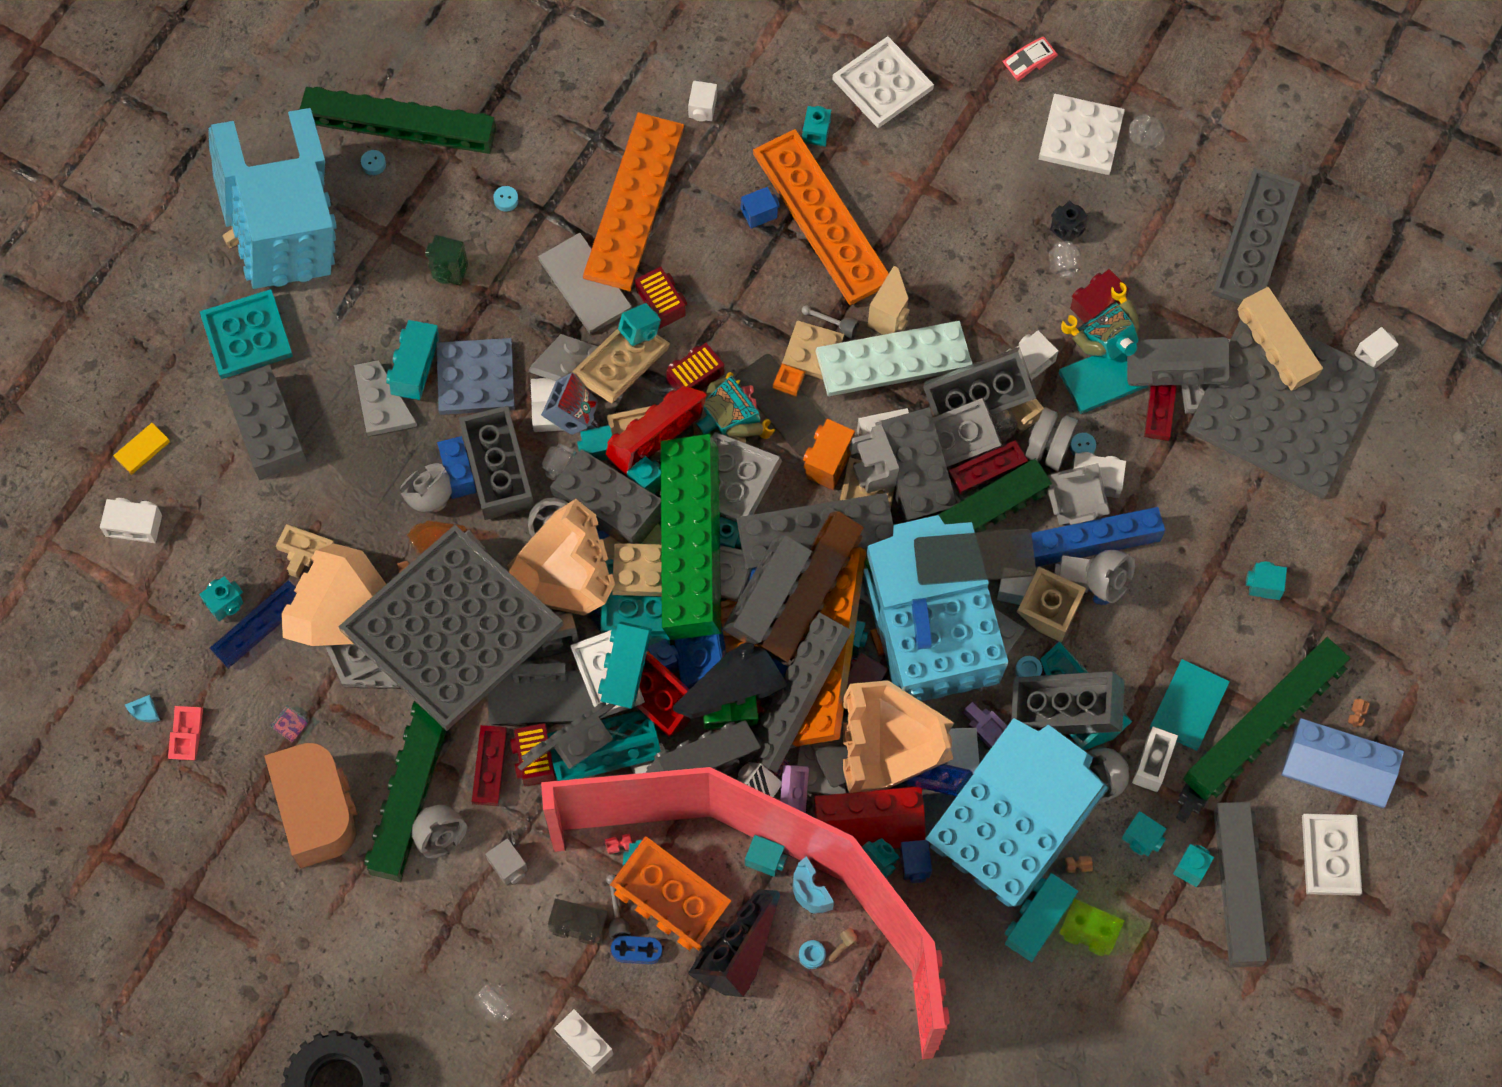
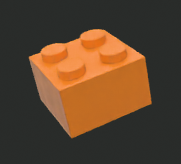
M829 419L826 420L824 426L819 425L814 435V439H816L813 448L808 447L803 461H805L803 468L806 469V478L834 490L851 456L850 444L851 439L855 438V430Z

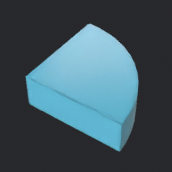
M150 695L125 704L129 713L137 720L142 722L160 721Z

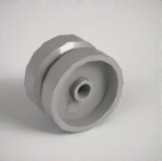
M1045 407L1032 430L1025 456L1029 461L1036 458L1039 462L1045 450L1049 452L1045 461L1046 467L1059 471L1074 435L1078 419L1066 415L1062 418L1058 429L1054 428L1058 418L1057 411Z

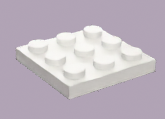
M888 36L834 73L832 79L877 128H880L928 94L934 87V84Z
M1054 94L1038 160L1109 175L1125 109Z

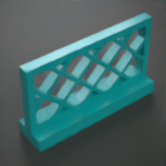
M641 710L601 720L607 730L611 727L619 726L616 731L608 730L613 740L570 769L556 749H553L551 754L557 780L581 779L655 760L654 756L661 752L653 721ZM646 719L641 725L635 724L636 721ZM627 729L634 731L630 736L623 734ZM556 732L548 733V739Z

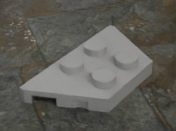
M560 334L531 365L529 372L556 381L572 373L598 346ZM587 388L591 393L596 394L595 392ZM623 393L615 401L619 402Z
M355 644L325 645L343 687L399 688Z

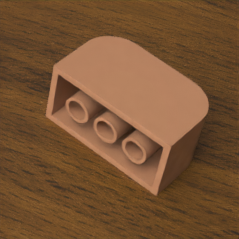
M304 743L265 755L291 854L300 869L341 856L347 852L356 838V824L353 816L358 815L350 792L346 793V791L351 790L347 776L344 774L343 768L338 769L330 752L321 745Z

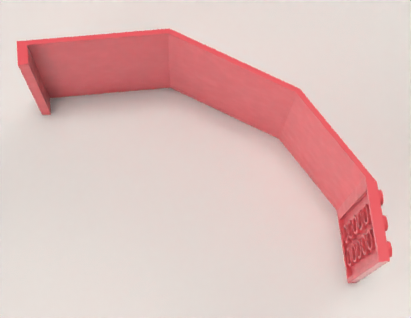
M711 767L541 782L543 811L554 852L565 851L564 830L712 817L751 837L757 835L785 846L784 853L800 861L807 856L813 867L845 883L911 969L922 1059H932L936 1050H939V1045H941L947 1025L950 1023L948 1007H943L942 1005L944 996H946V986L944 978L939 979L940 967H942L941 950H936L935 941L853 836Z

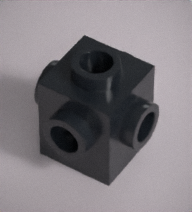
M1069 200L1063 207L1059 205L1053 211L1050 230L1069 245L1086 230L1087 226L1085 224L1088 215L1081 206L1075 205Z

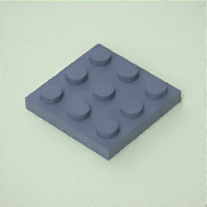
M511 338L437 343L438 407L440 415L478 413L508 406L509 411L515 410Z

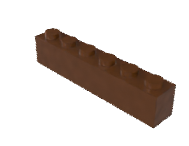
M840 511L829 514L809 549L812 551L809 559H811L809 567L804 573L800 572L796 579L798 586L791 596L787 595L783 602L786 605L785 609L778 619H773L770 625L773 629L767 640H762L760 643L755 644V646L766 650L770 657L775 658L781 663H787L795 658L798 651L797 645L801 638L807 636L810 630V622L814 615L817 616L824 607L825 602H823V599L827 592L830 593L837 584L836 576L840 570H844L850 560V557H848L852 548H856L861 542L863 526Z

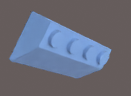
M1301 718L1294 727L1281 776L1385 808L1398 776L1404 751Z

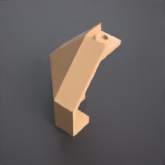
M577 499L555 511L507 565V568H509L508 572L548 608L583 616L604 605L615 585L613 575H609L605 562L608 560L603 539L599 540L596 514Z
M333 543L315 551L311 558L314 563L309 572L303 573L294 590L297 594L291 605L287 604L282 612L283 638L310 646L354 644L340 631L338 626L386 585L363 551Z
M890 681L854 683L849 685L844 695L843 707L848 709V722L843 723V744L847 746L848 758L843 759V771L849 793L888 789L953 760L951 751L952 739L949 731L954 722L909 693L902 691L901 688Z

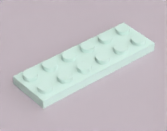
M960 321L817 347L815 351L828 396L944 375L972 364Z

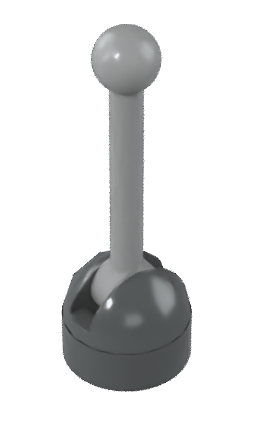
M808 305L802 307L804 315L811 314L839 325L841 333L846 337L853 339L858 331L860 320L847 317L839 321L811 310V307Z
M613 874L608 875L606 878L607 883L610 885L616 876ZM610 885L615 918L609 924V936L611 939H616L620 936H630L629 923L620 917L618 900L614 895L616 889Z

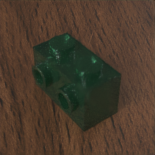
M435 235L433 242L427 245L425 254L429 261L428 268L431 269L433 279L442 284L452 283L461 286L468 267L464 242Z

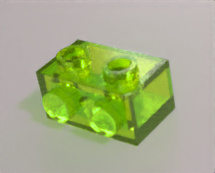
M1073 899L1059 934L1063 935L1064 940L1075 945L1081 943L1088 946L1089 950L1097 955H1110L1125 920Z

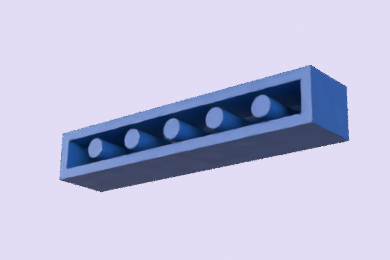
M1159 507L1009 537L1006 550L1011 568L1014 570H1024L1061 562L1062 555L1082 558L1097 555L1105 550H1121L1160 542L1165 528Z

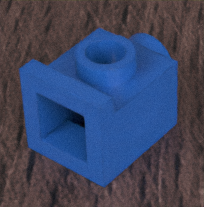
M666 638L648 646L647 651L671 673L679 670L678 652L674 645H669Z

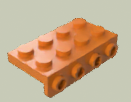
M646 836L610 884L616 889L614 892L616 897L626 904L631 900L637 905L636 912L647 920L650 916L659 921L656 927L667 935H670L671 932L675 933L680 937L677 942L689 951L692 948L700 951L702 948L700 943L731 902L729 898Z

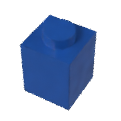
M768 187L741 197V210L750 228L777 218L780 204L777 196L771 194Z
M928 841L901 842L900 856L903 880H910L911 883L926 881V878H930L932 873Z

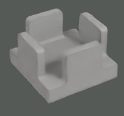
M881 424L872 427L871 433L851 439V454L860 453L863 461L854 464L853 469L860 487L865 488L867 493L882 489L884 493L894 492L899 472L898 463Z
M1098 463L1048 475L1052 482L1048 490L1059 525L1067 523L1073 525L1094 520L1098 516L1110 514Z

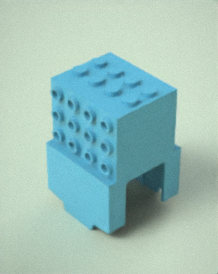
M311 108L288 112L300 155L297 159L248 167L244 161L234 121L212 124L209 128V151L212 159L213 178L226 227L232 226L234 236L238 238L240 259H244L245 264L243 266L246 281L251 280L253 289L273 285L279 287L289 282H306L312 278L331 275V265H335L333 253H335L334 241H336L334 229L337 228L334 214H329L330 198L328 192L324 193L325 158Z
M939 515L894 525L893 537L869 545L867 556L872 574L868 572V568L864 569L863 579L892 683L920 701L941 698L1000 683L1008 665V659L988 590L989 583L972 522L945 525ZM926 598L932 647L917 650L912 615V599Z
M1013 718L975 769L972 777L926 837V840L932 844L930 848L942 857L948 856L954 860L952 865L961 872H969L975 876L974 881L985 890L992 889L998 894L996 898L1008 907L1012 905L1020 906L1084 823L1109 787L1090 770L1093 757L1053 727L1047 725L1040 731H1037Z

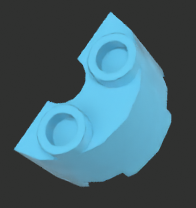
M806 856L798 863L794 872L793 892L795 898L803 908L811 913H824L833 910L834 901L825 886L818 887L813 883L816 871Z

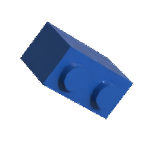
M462 436L437 442L443 467L450 477L452 499L477 493Z

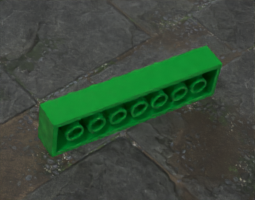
M710 434L661 441L662 629L671 640L722 634L719 448Z

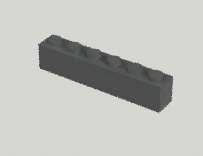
M1250 802L1218 803L1214 809L1229 968L1262 967L1267 958H1270L1269 942H1265L1264 932L1267 931L1266 915H1262L1261 905H1264V891L1259 889L1258 879L1261 878L1262 870L1260 862H1256L1255 852L1259 850L1258 837L1253 834V826L1256 825V814L1254 810H1251Z

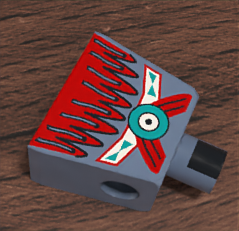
M572 372L556 380L541 416L572 435L584 429L589 430L601 426V422L593 416L598 401L579 378Z

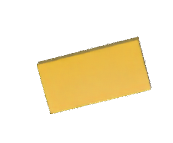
M151 423L113 456L133 475L168 445L170 441Z

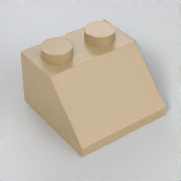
M895 266L891 269L869 308L868 327L883 335L904 331L908 320H906L910 311L907 308L908 296L899 269Z
M1038 567L1017 613L1038 632L1062 642L1083 599L1086 588Z

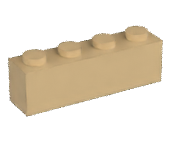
M1266 287L1243 299L1237 309L1239 317L1244 323H1247L1252 331L1254 340L1261 344L1265 350L1268 361L1274 364L1282 382L1293 391L1317 378L1323 367L1270 288Z

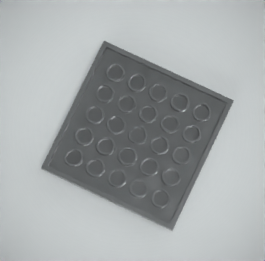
M1240 319L1229 341L1230 380L1226 384H1208L1186 432L1324 499L1381 377L1382 371L1299 331L1323 367V370L1314 380L1291 391L1288 385H1285L1280 379L1279 372L1274 364L1268 361L1266 352L1261 344L1254 340L1252 331L1247 323Z
M454 525L338 627L352 643L448 731L563 626V620L460 528Z

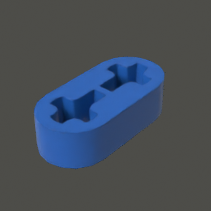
M926 598L912 599V615L917 650L929 649L932 647Z
M620 936L611 945L613 958L621 963L655 964L661 959L663 954L660 942L651 937ZM621 943H626L627 948L635 949V951H626L625 956H620V952L616 948H620ZM650 944L653 945L655 950H658V953H653L650 958L647 957L646 952H638L639 949H648Z

